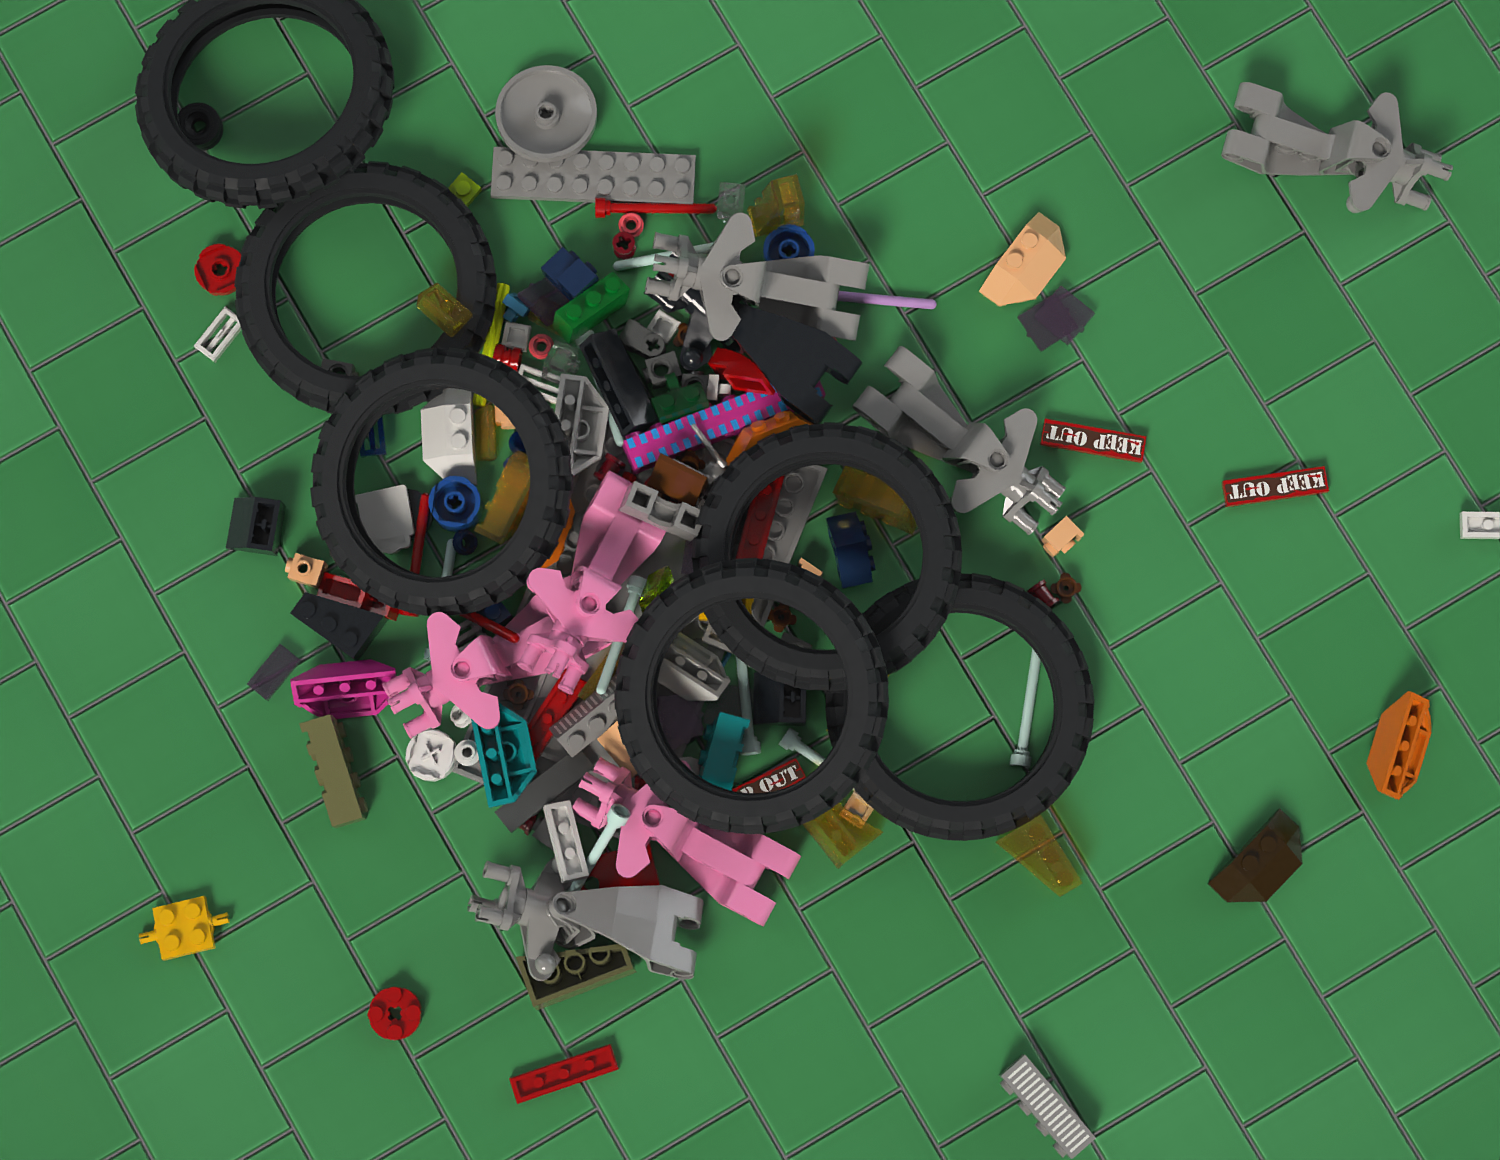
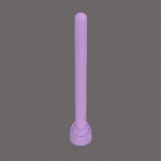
M839 291L837 301L921 309H934L937 305L933 299Z

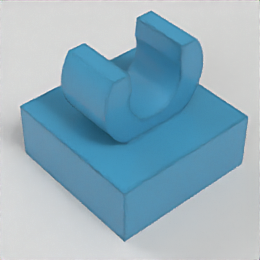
M516 293L507 294L502 302L509 307L503 318L510 323L516 322L519 316H530L535 308Z

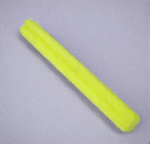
M497 283L496 309L492 326L488 330L482 354L493 358L496 344H499L504 320L503 315L506 310V305L502 302L510 291V286L505 283ZM474 393L472 402L473 405L485 407L487 399Z

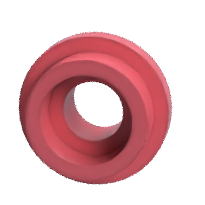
M626 213L619 220V231L628 232L634 238L638 237L644 229L643 219L636 213ZM628 223H635L636 227L633 230H629L627 228Z
M537 334L529 342V351L536 359H547L554 352V342L546 334ZM543 343L546 345V349L539 351L537 346Z

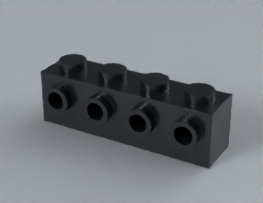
M616 329L591 334L579 347L622 437L636 431L647 430L658 420V417Z

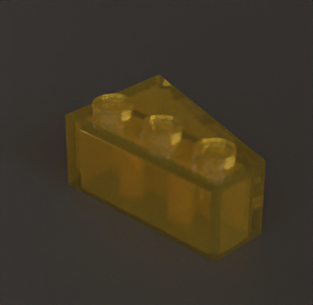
M797 174L772 180L762 191V199L761 197L754 200L755 206L747 208L755 237L770 234L782 225L803 226L805 202Z
M519 450L510 456L496 485L498 488L492 502L488 501L485 507L488 510L485 519L480 524H477L474 530L501 545L519 527L529 497V462L527 454Z
M849 466L844 467L832 492L838 499V504L848 509L854 507L870 518L875 517L890 526L913 535L917 527L916 521L903 499L890 486L875 476Z
M840 803L819 817L803 824L838 869L883 833L880 829L874 828L862 820L857 814H853L841 806Z
M1042 814L996 841L1001 848L1007 851L1059 897L1083 884V880Z

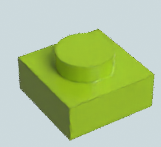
M462 172L448 187L467 207L482 191L478 184Z

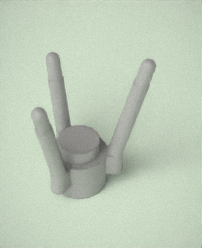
M693 423L691 425L692 429L716 462L711 459L708 464H705L702 472L682 462L679 463L706 476L709 485L711 483L714 484L719 475L721 476L727 469L725 467L727 462L719 456L702 431Z

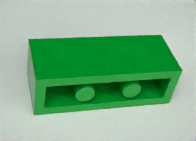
M611 272L555 312L552 327L568 344H571L625 306L630 288L614 272Z

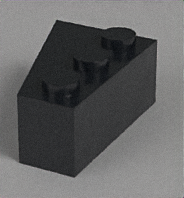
M307 592L304 593L290 612L296 619L355 661H359L388 621L384 615Z

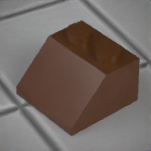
M660 453L647 486L659 491L657 495L664 500L666 498L676 504L684 502L697 508L709 484L706 476Z

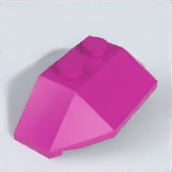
M372 659L320 664L290 680L294 705L302 707L318 717L330 714L336 719L378 715L388 705L387 699H389L382 683L397 677L396 668Z

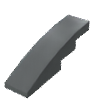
M582 751L574 757L568 754L532 781L516 802L503 805L494 813L508 830L513 833L532 816L534 817L538 814L544 805L550 804L553 800L555 801L582 779L586 772L593 770L595 766Z

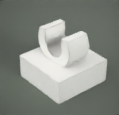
M709 374L707 399L712 405H717L718 397L724 398L731 395L732 388L730 384H719V375Z

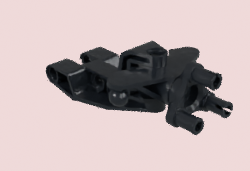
M672 252L669 257L677 258V255H675V252ZM659 271L654 279L671 281L673 277L668 273ZM691 287L677 301L667 300L665 296L646 294L662 306L661 309L668 314L681 309H685L690 314L679 362L685 370L693 371L709 362L712 357L710 342L713 337L709 332L700 291ZM733 295L731 305L741 320L729 339L720 341L726 349L740 354L746 352L775 388L783 404L813 424H821L833 405L817 394L815 386L825 372L843 384L848 385L862 365V361L825 331L741 304L739 301L742 299Z

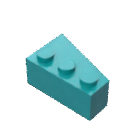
M719 712L711 725H706L703 740H707L705 750H700L697 764L701 765L699 777L723 789L732 790L739 752H742L744 746L742 744L744 730L749 727V719Z

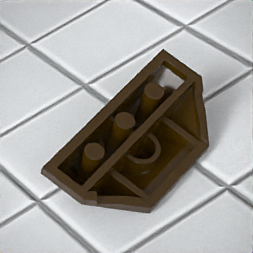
M1278 809L1209 881L1208 885L1226 902H1267L1303 864L1299 826L1281 809Z

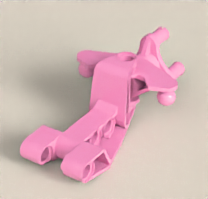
M610 470L602 480L582 517L569 589L565 586L560 570L536 568L531 571L527 578L528 588L539 597L554 625L551 630L552 632L530 634L526 642L527 647L517 665L521 669L532 673L542 652L546 651L553 656L544 671L549 675L553 673V677L560 679L567 664L568 668L557 687L571 695L582 674L585 675L589 668V664H587L582 651V647H585L587 641L626 643V639L638 618L630 609L613 614L606 610V604L622 588L620 585L655 551L666 533L665 530L619 511L626 490L632 483Z
M571 575L563 579L568 589L570 587ZM535 595L523 610L505 626L520 636L519 642L512 643L498 635L493 638L480 635L460 652L456 642L461 627L443 612H436L430 615L427 620V631L432 669L424 674L408 667L402 670L401 675L382 683L389 697L387 702L394 714L415 703L417 705L420 704L424 709L423 714L403 723L410 739L429 728L435 729L440 726L442 704L444 705L449 701L454 703L480 727L493 729L498 726L500 722L498 697L481 692L480 687L546 674L544 670L553 656L546 651L541 653L532 673L521 669L517 663L527 647L526 642L530 634L552 632L554 623L539 597ZM587 641L585 647H582L585 659L610 646L612 642Z
M600 757L593 772L611 780L613 783H606L586 772L583 778L592 784L581 780L579 787L598 796L601 806L597 808L578 797L572 809L573 813L590 821L591 825L597 829L607 825V813L613 804H621L630 811L631 816L626 825L621 826L616 860L618 873L625 878L636 876L650 864L646 849L647 845L651 840L657 841L720 905L764 927L776 902L754 890L765 868L767 870L771 869L789 880L801 856L762 834L724 832L694 822L677 813L675 809L669 808L667 803H664L650 790L648 784L644 785L640 790L632 788L631 770L623 766L619 768ZM681 760L691 770L690 765L686 761Z

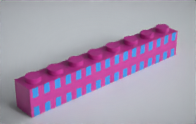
M819 380L815 389L817 394L824 399L826 394ZM745 392V394L737 397L735 394L721 399L722 403L714 406L709 403L708 408L699 410L691 415L676 418L668 424H661L660 422L650 427V431L642 434L640 431L633 432L625 437L626 440L623 441L622 448L635 475L655 467L660 453L675 459L676 456L684 455L686 450L697 451L704 448L705 445L691 427L693 423L697 425L712 445L738 435L742 429L749 427L755 421L768 420L779 412L791 411L794 413V411L782 403L777 392H775L774 396Z

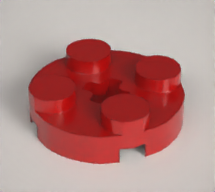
M214 244L201 251L197 264L194 267L195 277L201 287L214 296H223L235 292L236 267L240 263V252L225 244ZM218 264H221L223 267L227 266L224 275L214 274Z
M390 987L383 989L372 999L368 1010V1018L373 1030L382 1038L390 1040L404 1039L411 1036L420 1026L422 1007L420 1000L412 991L401 987ZM399 1006L402 1009L400 1011L401 1019L394 1018L391 1020L389 1018L391 1014L389 1009L391 1007L396 1009Z

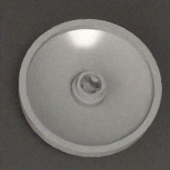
M542 65L521 71L505 84L497 99L495 116L500 136L512 151L528 160L556 162L573 156L591 139L597 123V106L590 87L576 73L559 66Z

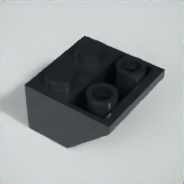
M261 497L234 498L226 549L278 556L286 505L281 500Z
M755 672L753 725L805 726L806 689L776 682L761 675L759 672Z

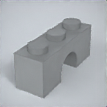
M636 481L628 486L619 511L688 541L698 536L702 526L696 524L700 509L684 502L676 504L666 501L657 495L659 491Z

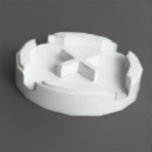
M427 729L410 740L406 748V763L413 775L424 781L435 782L444 779L453 771L457 763L455 758L456 743L448 734L438 729Z

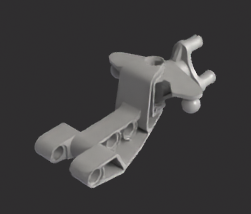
M1242 82L1239 85L1234 107L1249 114V117L1254 119L1252 131L1249 134L1240 130H1228L1221 157L1258 174L1295 176L1354 175L1356 179L1348 183L1350 196L1346 200V207L1352 213H1360L1370 209L1389 182L1392 183L1394 203L1403 206L1408 204L1426 211L1432 197L1428 194L1412 190V187L1422 175L1426 176L1427 174L1448 181L1452 174L1448 170H1453L1452 165L1441 162V154L1422 149L1421 145L1411 143L1405 149L1403 148L1398 101L1393 94L1387 92L1380 94L1367 110L1373 122L1371 127L1364 122L1353 120L1331 128L1327 134L1289 109L1284 103L1282 93L1254 83Z
M736 213L730 217L706 254L696 253L689 240V236L679 234L677 237L655 232L653 249L675 252L677 258L655 254L654 261L662 262L664 265L654 263L652 270L674 274V278L671 281H664L647 277L645 294L665 296L667 300L677 301L691 287L692 289L699 290L708 321L709 332L714 339L718 341L729 339L741 320L731 305L733 295L761 310L825 331L831 337L856 341L860 315L835 310L840 286L865 290L870 264L822 255L742 263L739 261L741 251L755 242L752 221L744 213Z
M899 346L884 365L899 378L898 382L901 383L890 400L875 388L868 386L853 404V409L883 436L893 438L905 447L967 470L973 474L971 479L956 480L950 501L953 510L957 513L969 512L1001 493L1006 497L1002 517L1008 522H1014L1027 535H1030L1037 528L1039 522L1022 510L1026 503L1036 501L1051 515H1054L1058 511L1057 507L1060 508L1062 505L1058 498L1063 494L1066 487L1051 477L1049 471L1043 466L1031 470L1024 466L1037 425V416L1034 411L1024 408L1005 418V436L999 441L994 432L985 423L970 422L967 425L941 388L934 370L903 346Z
M554 857L546 863L531 889L525 887L519 866L510 865L508 867L486 861L482 874L483 878L505 882V886L498 899L489 900L475 895L470 896L468 902L470 906L467 907V911L475 912V921L496 925L498 929L508 931L515 923L520 925L529 973L535 980H547L561 959L553 949L554 943L566 949H575L595 939L596 933L613 940L642 957L646 961L650 972L678 979H692L694 977L697 953L675 942L677 927L695 930L699 929L701 925L704 901L690 894L664 885L623 886L565 892V890L570 888L572 882L562 884L556 858Z

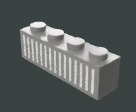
M617 674L611 678L605 694L600 695L597 691L593 692L549 728L571 757H574L618 721L614 702Z
M1022 1054L999 1074L1002 1078L999 1084L1009 1095L1014 1093L1019 1098L1020 1102L1017 1105L1027 1116L1032 1114L1038 1121L1035 1126L1044 1137L1048 1134L1056 1142L1052 1146L1062 1158L1067 1155L1070 1159H1073L1096 1139L1026 1055Z

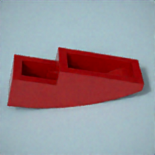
M718 347L708 362L716 375H719V379L727 380L734 390L773 396L776 392L758 366L740 353Z
M324 572L317 596L384 615L389 620H397L399 609L379 602L372 595L362 591L351 579Z

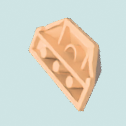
M1038 212L1026 224L997 262L979 290V293L999 307L1035 300L1066 260L1060 227Z

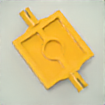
M205 896L152 908L155 921L154 930L139 933V938H141L139 941L141 945L156 941L160 948L161 959L164 961L215 949L213 936L215 926L230 923L229 915L226 912L212 916L208 910Z

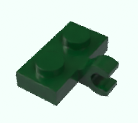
M674 372L664 375L669 393L651 398L652 405L661 424L709 407V402L701 383L697 382L680 388Z

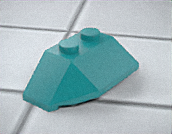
M499 703L500 722L495 728L484 729L471 719L489 808L516 802L537 774L527 721L501 703Z

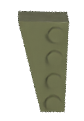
M329 714L299 723L302 733L307 732L310 741H307L306 747L312 760L317 762L314 772L319 785L324 786L325 791H322V797L332 827L339 828L365 820V813L368 812L365 798H360L358 792L361 782L358 773H353L350 763L354 762L351 748L346 747L343 738L347 737L343 722L339 723L338 719Z
M620 944L557 952L556 954L561 960L552 975L544 981L535 980L530 975L526 956L516 957L532 1005L537 1011L636 973L629 950Z

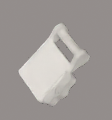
M405 485L355 495L362 524L368 536L382 553L396 554L401 549L411 546L410 536L415 534L408 490Z

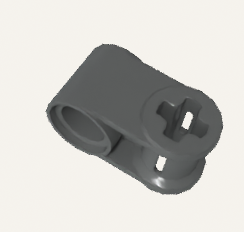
M628 319L619 335L626 350L636 353L645 359L666 354L665 343L660 335L650 331L640 323ZM658 344L659 349H653L651 352L649 346L655 347Z

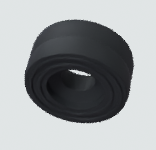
M196 102L186 105L179 111L178 118L182 132L196 147L206 151L219 143L223 135V122L213 107L205 103ZM197 121L206 123V128L201 133L193 131V125Z

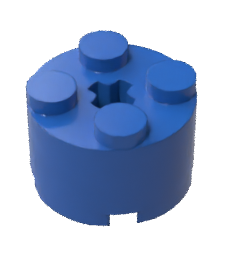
M792 224L782 225L766 237L763 247V260L770 261L814 256V242L803 228ZM787 250L792 251L791 257L786 256Z
M448 476L435 485L429 494L428 504L431 514L437 523L448 531L458 532L460 530L472 529L482 517L483 499L476 486L467 478ZM459 499L461 505L457 506V509H453L451 504L456 503V500Z

